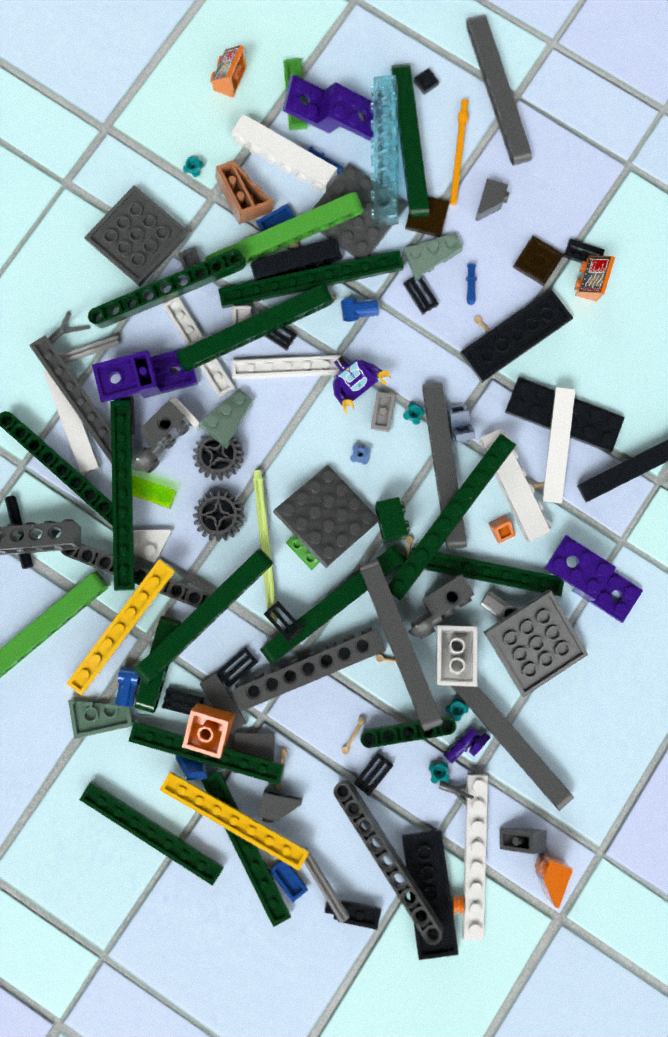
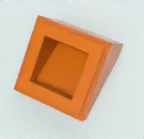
M505 515L488 523L498 544L516 536L510 519Z

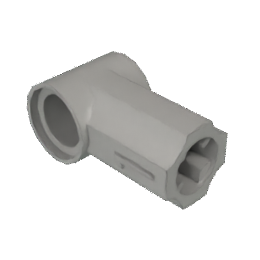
M488 591L480 603V606L500 618V620L505 618L504 613L506 609H510L512 612L517 610L515 606L508 604L490 591Z

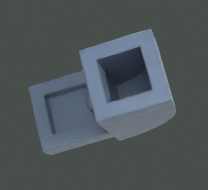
M466 405L448 407L447 416L453 442L466 443L476 439Z

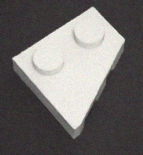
M169 529L134 530V554L156 564L172 531Z

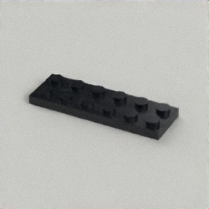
M550 289L463 349L460 354L483 383L573 320V317L553 290Z
M518 377L504 413L550 430L555 390ZM574 398L570 438L611 453L625 417Z
M440 829L403 834L402 842L406 868L444 927V933L440 942L434 945L426 942L414 923L418 959L425 960L459 955L442 831ZM409 892L410 900H415V894L413 892ZM424 910L417 911L421 918L427 917V913ZM435 928L429 929L431 935H439Z

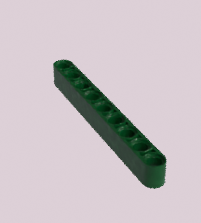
M410 63L391 65L409 211L411 209L410 218L429 216V202Z
M237 249L229 250L99 305L89 311L88 320L98 328L108 327L241 271L246 266V259L241 251ZM235 257H240V261L238 263H232V260ZM218 264H223L220 271H215V267ZM200 272H206L203 278H198ZM187 278V284L181 286V281ZM166 286H171L170 291L164 293V288ZM153 293V298L147 300L148 294ZM136 300V305L130 308L131 301ZM119 307V312L113 315V310ZM102 314V319L96 322V317Z
M326 284L319 285L179 350L176 356L185 372L191 371L274 332V329L277 331L284 326L330 306L334 299Z
M8 411L0 413V427L113 526L112 501L15 415ZM12 418L11 424L6 426V420ZM25 430V436L19 438V433ZM39 442V448L33 450V445ZM53 454V460L47 463V457ZM66 466L67 472L64 475H61V468ZM77 479H81V485L74 487V482ZM91 491H95V497L89 500L88 494ZM108 503L110 506L109 510L102 512V506Z
M396 544L376 558L385 577L407 560ZM359 571L296 620L304 628V631L300 632L297 637H294L292 642L289 643L280 633L265 644L260 651L268 662L273 665L368 591L361 572ZM294 624L290 625L294 630L297 629ZM287 628L284 630L288 635L291 634Z
M261 548L258 549L133 671L146 685L150 684L274 564V561Z

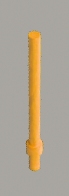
M467 99L461 100V108L457 118L459 125L449 203L452 206L457 205L465 128L469 118L467 113L469 100Z

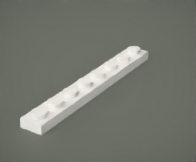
M466 774V793L473 795L474 799L466 797L464 914L462 923V938L464 940H484L487 775Z

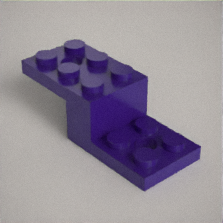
M293 74L289 78L282 111L324 132L331 133L337 128L342 127L368 141H372L375 138L381 105L336 82L323 90ZM301 96L306 99V105L302 103ZM358 112L362 113L363 120L360 119Z
M146 350L92 364L102 403L138 393L143 398H148L198 385L194 369L188 372L183 370L176 356L179 350L151 356L149 351ZM174 366L180 368V372L176 375L170 373V369ZM115 374L121 376L118 383L111 382V377Z
M567 535L563 537L544 567L574 587L572 592L620 623L624 622L643 592L642 589L615 573L616 567ZM568 557L576 559L577 564L574 568L567 565ZM613 591L620 593V600L617 602L611 598Z

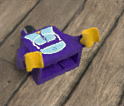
M342 355L334 361V364L340 371L333 376V392L335 398L343 406L344 413H348L347 406H351L353 410L355 409L353 401L379 381L377 378L380 379L383 385L387 384L383 379L384 377L388 376L391 379L388 371H382L376 365L364 360L358 361L356 359L348 363Z

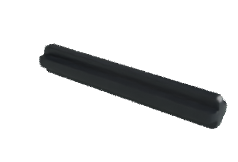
M14 495L5 497L10 523L23 525L16 497ZM30 553L18 554L22 569L33 567Z

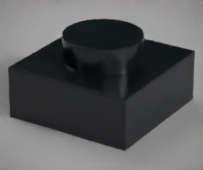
M429 68L414 77V83L424 95L439 86L438 79Z

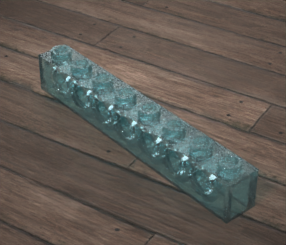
M396 75L374 77V85L370 87L371 96H374V102H371V114H374V119L371 120V131H374V137H371V148L374 149V155H371V166H374V172L371 173V183L374 184V190H371V201L374 202V208H371V219L375 220L377 226L399 225L398 82ZM385 131L388 132V133L385 134V135H381L382 132H385ZM383 149H388L386 152L381 153ZM382 167H388L386 170H381ZM388 184L386 188H381L382 185ZM383 202H389L386 206H381Z

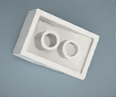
M437 626V685L477 687V627Z

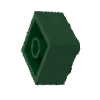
M399 497L376 502L375 511L379 520L378 524L383 544L405 540L410 532L408 520H404L403 515L406 513L404 502H400Z

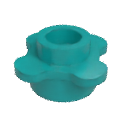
M191 156L186 160L183 171L192 174L193 177H198L200 170L204 168V162Z
M410 403L407 412L403 414V418L412 421L414 425H418L421 416L425 414V410L414 403Z
M455 697L453 702L445 707V711L450 713L455 721H460L461 717L468 713L469 707L464 705L460 698Z
M445 762L429 765L428 769L431 772L432 777L430 780L432 783L436 784L438 781L447 782L450 779L447 771L448 765Z

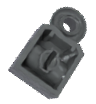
M170 400L141 427L140 433L151 447L142 449L135 456L132 469L151 473L159 465L160 461L158 458L165 452L164 450L166 448L170 449L176 443L175 440L180 435L186 434L191 424Z
M462 574L422 599L424 606L431 616L428 618L424 614L410 623L412 628L407 631L410 635L419 637L421 640L436 631L434 629L436 625L443 622L441 616L445 618L456 611L454 607L457 605L461 608L472 601L471 596L475 594ZM447 593H451L454 596L453 603L447 600Z

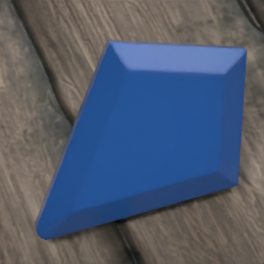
M176 755L175 759L187 781L207 779L205 763Z

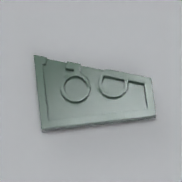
M457 232L404 248V254L415 282L426 272L430 273L433 271L434 267L440 263H445L462 252V244Z
M238 389L199 422V427L227 449L231 438L237 432L239 424L244 420L251 408L253 399Z
M68 700L74 739L133 726L131 707Z

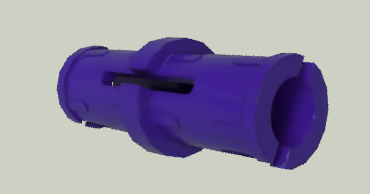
M470 727L460 739L457 738L455 740L456 743L443 755L453 764L464 751H468V747L480 735Z

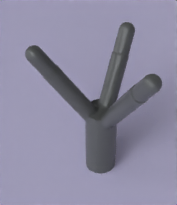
M67 311L60 327L48 339L54 344L63 334L88 330L90 326L64 330L71 316L70 311Z
M440 781L438 789L455 794L465 806L466 799L464 797L474 799L473 795L461 791L466 789V784L454 786Z

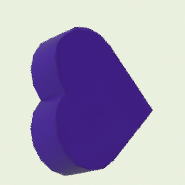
M483 733L469 749V753L475 756L491 737L487 733Z

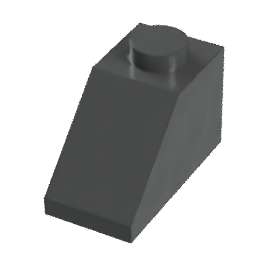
M490 179L486 180L475 218L476 221H480L499 211L503 203H507L510 192H506L508 184Z
M264 790L258 817L267 823H274V820L279 821L301 806L303 798Z
M531 828L499 829L500 849L527 854L547 851L545 830Z

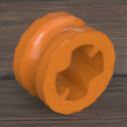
M452 895L453 914L457 912L464 914L463 895H460L458 898Z

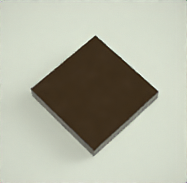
M428 196L429 216L410 218V209L405 229L439 238L442 234L450 201Z
M532 236L512 268L544 286L564 254Z

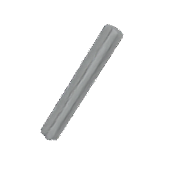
M112 335L59 355L67 364L118 346L120 341L117 335Z
M309 851L304 864L335 915L343 923L349 919V914Z

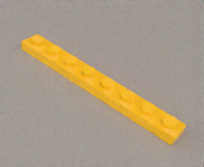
M161 559L157 561L67 681V685L80 695L86 692L176 570Z
M171 771L160 788L161 792L297 870L301 869L309 854L307 849Z

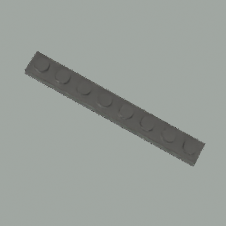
M45 335L29 344L31 350L112 464L110 426Z

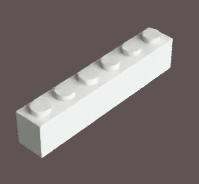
M245 114L241 116L232 130L233 140L238 146L246 147L255 156L263 157L269 164L277 165L286 174L291 173L296 176L297 180L302 183H308L318 192L322 191L325 193L337 177V167Z
M502 428L479 439L478 442L484 454H486L500 433L510 440L508 434L503 432ZM514 449L495 474V478L526 543H529L551 533V524L547 518H544L541 512L543 507L539 501H536L533 495L535 494L534 488L531 483L528 484L525 478L527 476L523 466H519L517 461L518 455Z

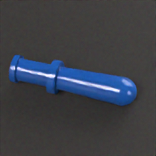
M312 146L308 149L312 154L337 167L338 175L343 171L341 165L327 158L323 152L319 153Z
M471 263L467 264L468 276L466 277V281H468L466 299L468 305H474L476 302V264Z

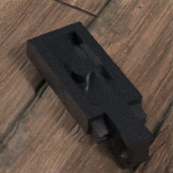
M346 900L341 901L349 914V919L343 923L378 930L381 914L380 907ZM326 902L324 913L333 914V919L340 922L329 903Z

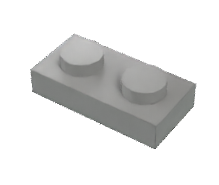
M377 391L371 430L390 431L396 394Z

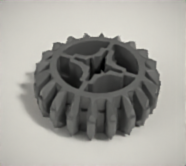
M208 433V438L202 435L200 438L203 442H196L199 448H193V452L197 453V455L193 456V460H199L194 463L195 467H200L199 473L205 472V478H208L211 474L213 481H215L217 475L220 481L223 480V475L230 479L228 474L230 472L236 475L237 473L234 468L241 469L237 462H244V459L239 457L244 455V451L239 450L243 447L241 443L236 444L238 438L235 437L230 440L229 445L234 451L233 459H230L226 455L227 449L219 444L217 447L209 446L210 444L218 441ZM205 451L211 455L209 466L204 463ZM221 452L223 457L215 459L216 457L213 453L219 454ZM221 463L228 465L223 469H214Z
M221 490L217 491V496H215L213 491H210V498L204 494L205 501L198 500L201 507H194L196 511H199V513L193 514L194 518H199L194 521V525H200L197 531H203V537L209 534L210 541L214 539V536H216L217 542H220L221 536L227 541V534L234 538L235 535L232 531L235 530L239 533L240 529L236 526L244 525L242 521H239V519L245 518L244 514H239L244 511L243 507H238L241 504L240 500L234 502L235 495L228 498V491L223 496ZM216 502L214 510L205 513L207 507ZM222 502L230 504L233 507L234 513L223 511ZM220 510V513L224 516L218 522L217 518L213 516ZM204 519L213 520L216 530L207 528ZM233 519L232 524L221 531L223 523Z

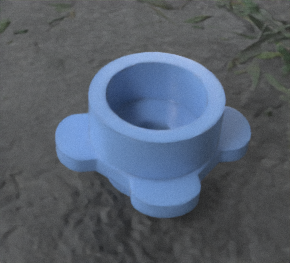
M358 444L353 445V455L350 456V460L354 463L367 464L369 462L368 454L371 452L370 447H361Z

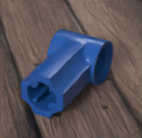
M348 298L341 301L342 319L345 322L379 315L377 299L357 301L355 298Z
M121 666L118 674L119 687L115 704L133 707L136 688L141 680L133 671L135 668Z

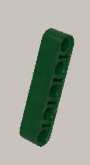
M166 616L160 617L150 653L181 624V620ZM168 667L150 684L146 685L141 681L135 709L155 713Z
M441 716L442 722L445 720L451 722V729L444 731L442 725L432 728L429 734L423 733L419 720L369 728L361 732L360 741L364 747L374 748L446 736L455 732L456 722L448 716ZM407 726L413 729V734L410 737H405L402 734L403 729ZM386 730L393 731L394 736L391 740L383 738V733ZM367 733L374 735V741L370 744L365 743L363 740L364 735Z

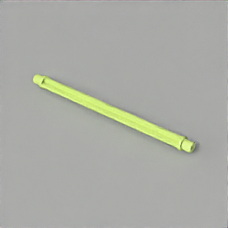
M262 470L253 471L254 478L252 480L255 490L260 548L271 558L263 484L264 478L262 477ZM272 566L263 574L267 610L276 603ZM272 612L270 616L277 622V617Z

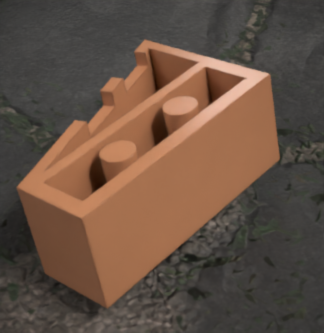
M233 160L216 166L215 179L239 225L272 212L274 200L271 197L268 198L261 191V188L255 185Z

